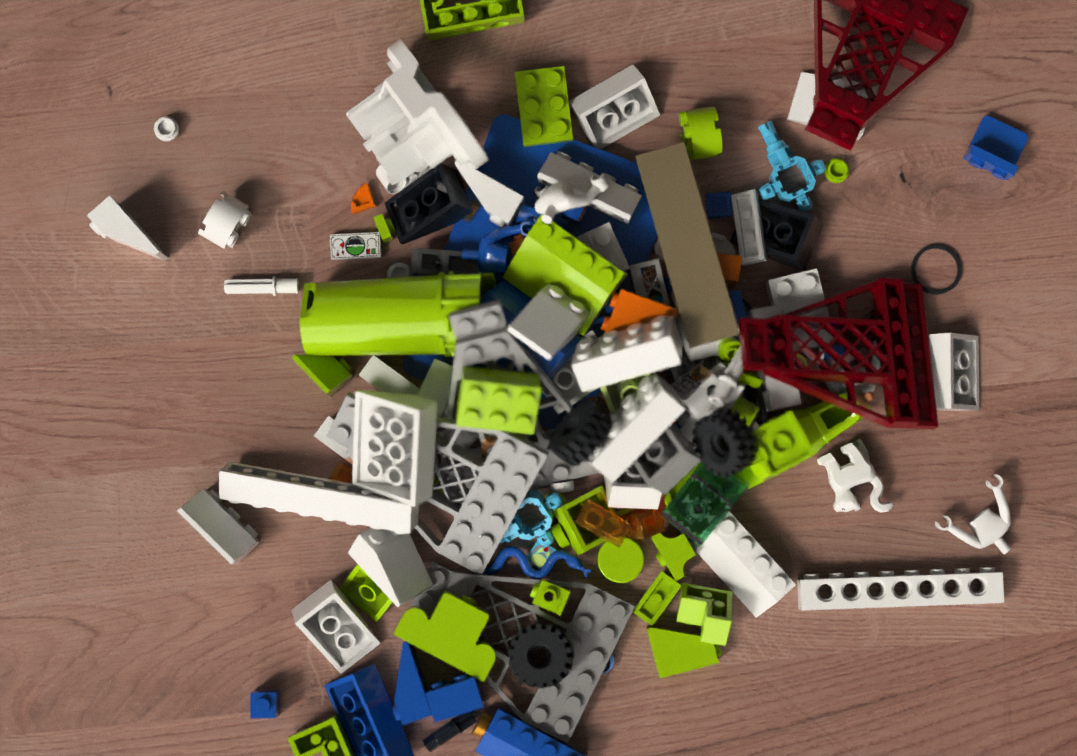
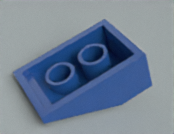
M407 641L402 644L395 703L392 706L396 720H401L402 725L432 716L425 694L428 688L414 646Z

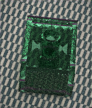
M705 462L699 464L660 514L700 547L751 485L737 473L726 478L721 475L716 476L713 474V469L708 471L705 468L707 465Z

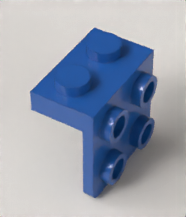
M986 115L982 118L963 159L975 168H983L991 172L998 179L1009 180L1015 175L1019 167L1016 163L1028 140V135Z

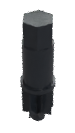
M476 710L452 718L450 722L422 740L427 750L432 752L476 723L475 718L479 716Z

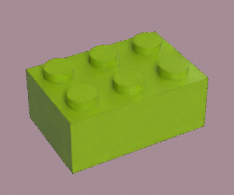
M564 66L515 72L524 147L573 141Z
M463 366L456 408V426L534 434L541 393L540 374Z

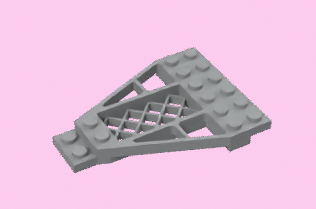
M500 300L449 313L456 340L446 418L452 419L456 382L461 380L462 367H472L477 363L487 366L486 369L512 371L514 366L517 365L518 372L526 373L524 364H528L536 374H540V380L554 395L539 399L538 409L561 404L569 413L571 408H573L566 397L518 341L516 336L507 330L509 326L506 323ZM501 357H507L512 361L507 368L496 364L497 360ZM537 413L534 429L536 433L526 434L528 435L527 440L549 451V454L529 490L547 486L550 483L564 482L600 473L599 470L590 464L589 457L585 463L581 462L579 466L571 467L551 452L549 441L553 438L551 435L557 428L543 431ZM445 427L444 438L449 440L450 431L456 429ZM478 432L482 446L469 449L468 451L487 460V451L494 447L498 438L491 434ZM442 453L441 465L450 463L449 456ZM467 465L459 466L463 477L473 475L471 467ZM453 468L442 470L446 481L457 478ZM475 480L465 482L468 493ZM459 484L449 486L452 497L462 495Z
M349 392L326 437L347 447L346 453L353 460L355 395ZM436 417V426L453 428L456 431L451 441L438 434L435 436L434 472H437L440 483L433 484V496L426 501L452 514L454 521L442 541L430 531L419 517L415 529L436 552L478 575H482L547 458L549 451L528 441V435L524 433L456 426V419ZM461 430L494 434L498 437L487 460L454 443ZM437 454H447L451 462L440 465ZM467 465L471 467L473 475L463 477L459 466ZM453 468L457 478L446 481L442 470ZM475 480L468 493L465 482ZM459 484L462 495L452 497L449 486ZM443 488L444 494L438 492L436 489Z
M432 561L427 573L433 586L416 596L410 605L422 607L426 611L427 616H431L444 591H449L460 598L464 594L474 599V595L488 591L492 605L482 609L486 611L493 608L498 622L484 626L482 633L485 641L489 643L485 629L499 625L503 636L502 640L490 643L492 646L505 642L508 651L510 649L508 641L515 638L517 634L506 638L502 624L516 619L520 631L522 627L519 618L533 614L536 624H539L537 614L551 621L552 623H549L551 626L555 625L557 628L559 626L566 628L565 634L568 636V640L571 641L572 652H574L572 668L569 670L566 678L558 684L547 688H537L526 712H522L499 687L508 667L511 666L508 662L510 655L494 648L495 656L504 660L505 666L497 681H494L489 674L486 680L522 721L568 743L635 606L590 583L546 580L558 586L585 589V593L571 621L565 622L541 610L538 605H531L491 585L493 581L535 584L537 582L541 584L542 580L458 573ZM476 585L485 588L473 593ZM491 592L507 600L495 604ZM510 602L514 617L500 621L496 607ZM513 603L529 610V612L517 615ZM537 646L532 650L544 648L548 662L550 661V655L546 647ZM548 662L539 664L538 666H544V665H546Z

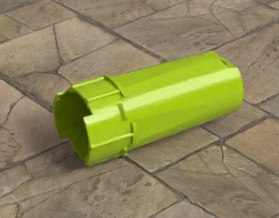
M450 271L447 275H444V272H440L438 275L304 283L300 312V332L306 355L450 356L451 354L454 357L456 337L449 313L480 305L481 298L496 286L494 273L454 274L453 271Z

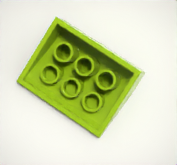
M541 214L524 239L503 278L532 299L550 283L561 288L564 294L572 300L581 302L585 309L590 312L578 331L581 335L585 336L628 274L552 220L551 223L543 222V214Z

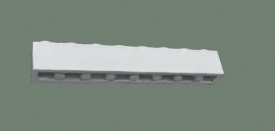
M229 462L219 471V499L228 500L230 503H246L256 508L268 507L278 512H295L305 517L317 516L322 517L326 521H344L349 525H366L375 530H393L397 534H410L418 524L419 505L414 507L352 486V483Z

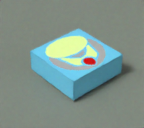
M537 540L527 557L532 565L541 569L550 554L558 550L550 545L545 547Z

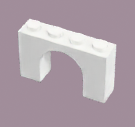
M374 355L359 374L360 377L381 392L417 396L420 390ZM328 416L314 437L353 465V460L346 453L348 448L326 437L335 420Z

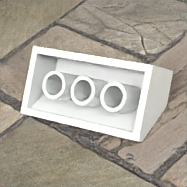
M558 151L557 154L552 152L549 154L537 178L539 183L549 187L557 182H566L574 189L573 194L584 195L593 186L590 177L595 175L598 179L600 175L592 172L593 167L583 162L577 165L570 161V156ZM602 173L605 175L609 187L599 192L589 206L628 225L642 195L638 194L639 189L625 183L623 187L615 183L616 178Z
M728 509L721 512L700 536L697 535V538L703 537L704 543L702 545L694 539L689 542L691 547L756 618L777 603L796 585Z

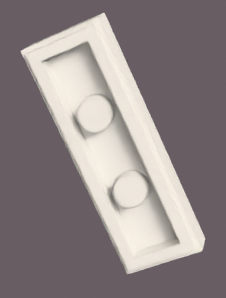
M752 189L731 195L739 255L742 256L741 265L747 266L767 261L758 192Z

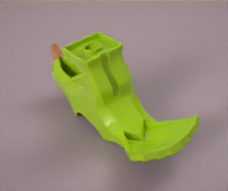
M855 390L857 404L870 409V403L875 398L872 392L864 393L863 391ZM847 392L838 394V396L847 399ZM826 401L808 406L807 408L789 411L751 432L752 436H756L758 441L754 443L755 446H758V452L755 453L757 457L752 462L753 464L731 477L724 478L721 475H714L713 469L708 471L705 468L707 465L705 462L702 464L699 462L666 494H663L666 507L670 513L676 516L679 522L683 521L685 527H690V532H696L700 536L708 526V518L701 519V522H698V519H693L695 522L690 521L692 523L690 525L684 520V518L689 520L686 517L687 515L690 517L689 512H686L688 502H681L687 495H689V501L695 500V497H698L699 500H704L702 497L707 498L704 495L707 494L713 499L712 501L708 499L711 502L710 504L707 502V506L711 507V510H708L709 516L715 517L726 502L720 503V497H714L713 492H707V487H700V481L694 482L693 476L695 474L729 500L733 496L760 485L814 456L826 444L858 423L863 417ZM703 504L693 505L694 515L704 514ZM696 507H701V512H696Z

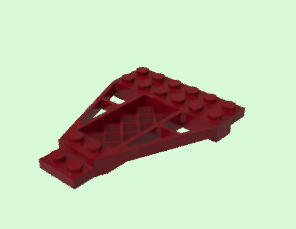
M814 0L815 95L813 98V112L805 130L851 151L860 131L868 125L872 118L943 57L948 55L955 43L969 10L968 8L950 0H825L852 13L846 27H840L822 18V0ZM867 22L871 30L862 32L859 24ZM851 28H853L855 34L848 36ZM822 30L839 38V43L827 68L823 66ZM890 32L894 41L885 43L881 34ZM874 36L878 45L870 47L866 38ZM909 39L938 54L925 65H922L903 56L902 49L906 40ZM859 40L863 49L854 51L851 42ZM844 46L847 53L839 55ZM896 47L892 56L889 49ZM882 51L885 60L877 62L873 53ZM866 55L870 64L861 66L857 57ZM850 59L854 68L845 70L842 61ZM834 65H835L836 68H837V70H838V72H837V73H834V74H831V72H832V70H833V68H834ZM896 65L914 72L910 78L890 95L885 96L883 94ZM888 66L885 74L883 75L880 68ZM873 70L877 79L868 81L865 72ZM857 74L861 83L853 85L849 76ZM842 78L845 87L834 84L833 80ZM880 85L875 95L872 87ZM865 89L868 98L858 95L856 91Z
M879 278L872 283L783 315H775L767 319L741 318L738 321L743 370L763 371V374L886 428L934 430L939 427L922 284L903 283V279ZM871 291L873 294L875 320L848 318L846 299ZM835 303L838 305L839 318L802 316ZM797 328H801L809 336L805 342L794 333ZM821 329H825L833 337L829 343L817 334ZM845 330L849 331L857 339L852 345L841 335ZM868 332H872L877 336L878 344L876 346L865 337ZM812 339L823 349L818 355L807 346ZM835 341L847 350L842 356L831 347ZM859 341L870 351L866 357L855 348ZM793 343L799 348L795 353H793ZM800 351L812 360L807 367L796 357ZM824 352L835 361L831 368L820 358ZM848 353L859 362L855 369L844 360ZM872 354L880 361L881 367L878 370L868 361ZM815 363L821 370L809 368ZM839 364L845 371L834 370V368ZM861 366H863L868 372H861L857 370ZM805 381L844 383L847 399ZM855 383L879 384L883 387L886 416L857 404Z

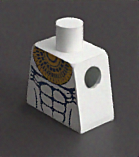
M721 362L710 371L704 366L698 365L671 384L677 391L685 410L697 420L714 405L709 400V397L719 383L718 377L723 375L727 369Z

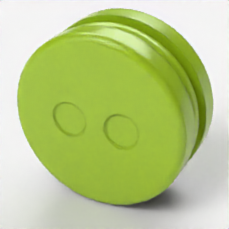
M615 536L605 541L600 547L597 556L598 567L601 573L610 581L626 583L632 581L641 573L644 566V554L639 544L633 539L625 536Z

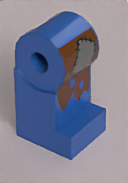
M586 205L561 212L560 217L583 228L593 207Z

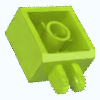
M601 485L553 512L578 556L625 531L626 529L619 517L633 509L620 508L616 512L614 507H608L606 492ZM592 517L594 522L589 524L587 518Z

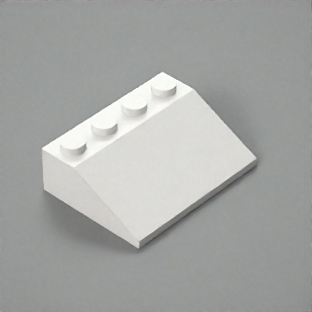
M366 390L355 391L352 486L414 507L433 496L437 402L416 395Z

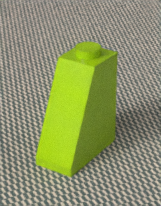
M652 626L646 627L660 678L719 663L718 657L722 656L720 646L700 641L701 635Z

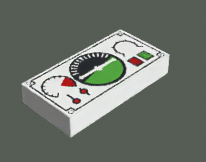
M380 233L330 235L331 260L381 258Z

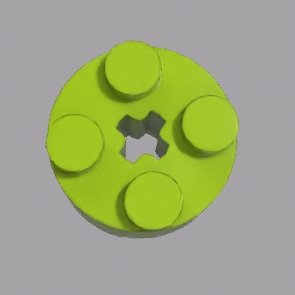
M712 106L679 112V123L683 127L684 132L680 134L681 143L684 142L689 160L720 156L723 149L721 128L718 129L716 122L719 120L716 108Z

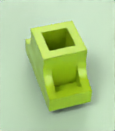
M657 532L650 536L658 550L655 556L661 567L667 566L675 581L683 578L684 564L690 558L696 556L685 534L681 533L676 537L666 538L660 532Z

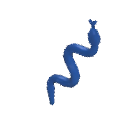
M511 546L504 548L497 555L493 565L486 566L483 573L488 575L498 573L510 556L518 559L524 574L531 579L541 580L547 577L558 559H565L570 567L582 570L585 577L588 576L587 573L591 572V569H585L582 561L577 556L560 550L550 554L543 567L535 570L522 549Z

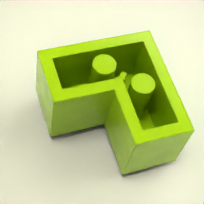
M683 583L677 606L676 622L701 626L700 641L712 645L726 646L732 622V591Z
M338 715L298 731L287 738L295 756H311L320 751L323 756H355Z

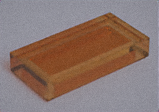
M589 499L585 501L575 520V523L617 547L621 546L632 525Z

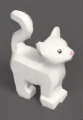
M861 439L840 448L843 454L848 455L850 463L844 466H840L831 453L817 459L819 465L826 467L829 485L835 492L833 508L836 512H848L851 510L856 512L860 510L861 506L858 498L851 492V488L867 482L874 485L870 495L872 507L879 512H888L892 509V501L885 503L880 501L884 491L883 480L878 476L873 465L870 463L868 451Z

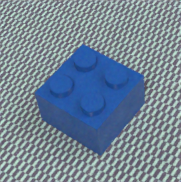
M466 672L455 675L454 680L447 683L445 679L432 682L429 685L430 688L425 692L434 723L482 708L485 704L478 679Z

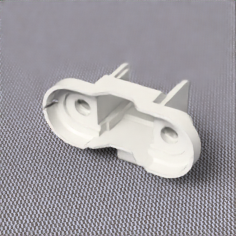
M399 39L387 48V56L390 60L386 63L393 74L375 87L373 94L346 113V116L363 139L367 140L363 143L364 147L368 152L372 150L381 164L376 170V175L387 192L390 194L399 193L451 155L455 157L460 165L465 163L468 168L477 169L487 162L488 158L442 93H437L420 70V64L402 40Z

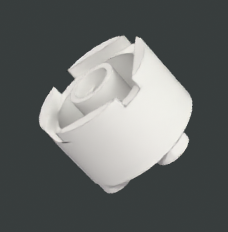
M222 191L221 196L224 198L222 201L219 199L215 200L203 221L206 228L204 231L199 229L198 234L226 249L228 246L234 247L240 236L237 233L241 225L245 227L248 224L252 214L249 211V205Z

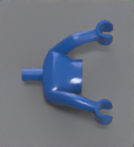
M526 218L522 224L505 226L483 236L478 251L463 249L462 259L476 260L479 273H494L496 282H502L505 279L503 278L504 274L500 272H506L508 268L509 246H504L496 241L519 233L527 236L530 230L525 228V224L533 225L535 223L534 220Z

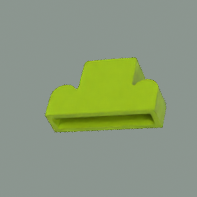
M444 591L430 617H427V613L422 607L410 606L404 611L393 632V635L483 682L496 658L495 650L490 643L486 641L476 642L488 621V612L476 606V601L464 594L460 598L449 591Z

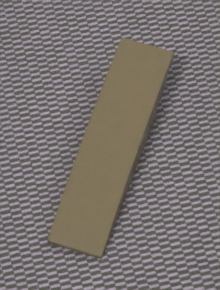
M684 142L635 156L689 348L740 335Z

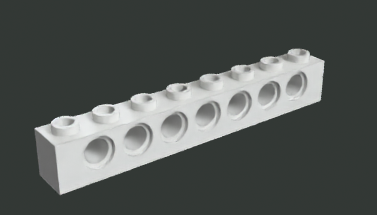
M980 567V572L970 573V568H955V573L946 574L945 569H929V574H919V570H904V575H894V571H879V576H869V572H854V577H844V573H829V578H819V574H803L804 579H797L798 609L828 610L1004 603L1003 572H995V567ZM977 578L981 583V588L978 592L974 593L970 589V583L973 579ZM952 579L956 584L954 592L949 594L945 590V583ZM927 580L931 585L929 593L923 595L920 592L919 586L921 582ZM902 581L906 586V590L902 595L898 596L894 591V586L897 582ZM874 582H877L881 588L877 596H871L869 593V586ZM848 583H852L856 589L852 597H846L843 592L845 585ZM823 584H827L831 590L827 598H821L818 594V589Z

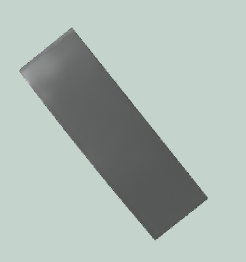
M413 248L411 250L410 274L438 275L440 272H444V275H447L450 271H453L454 274L479 273L478 262L476 260L462 259V251Z

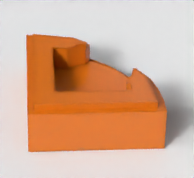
M369 183L359 187L351 202L353 215L376 207Z

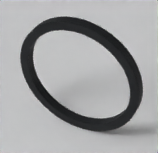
M930 245L921 249L915 255L911 265L912 278L915 284H921L917 279L915 266L923 252L930 249L947 251L952 255L957 264L955 281L951 286L940 291L930 290L922 285V290L926 293L934 295L943 294L952 290L959 282L962 272L961 262L957 254L950 248L943 245Z
M746 385L747 400L753 404L751 386ZM759 387L755 389L759 396L762 410V421L757 423L761 427L767 423V411L764 397Z

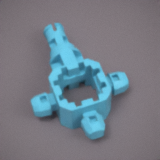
M772 121L767 122L766 125L765 123L758 127V130H760L766 142L767 158L773 169L769 176L771 184L768 182L759 189L761 198L768 200L775 197L776 194L779 201L787 204L796 200L797 203L795 205L799 211L807 212L811 210L812 202L810 197L806 195L814 188L816 182L814 176L817 177L825 171L826 167L823 161L816 160L810 162V166H808L805 158L794 157L790 146L780 139ZM797 166L807 182L806 187L787 194V191H784L778 179V173Z
M529 490L518 509L527 503L531 504L533 502L534 505H538L539 510L545 516V520L539 521L533 527L531 525L527 527L526 524L523 525L518 514H515L500 543L510 542L518 536L520 539L531 540L537 536L536 539L541 545L546 547L554 542V535L549 528L551 527L553 510L558 508L563 502L560 494L553 492L546 495L545 499L540 491Z

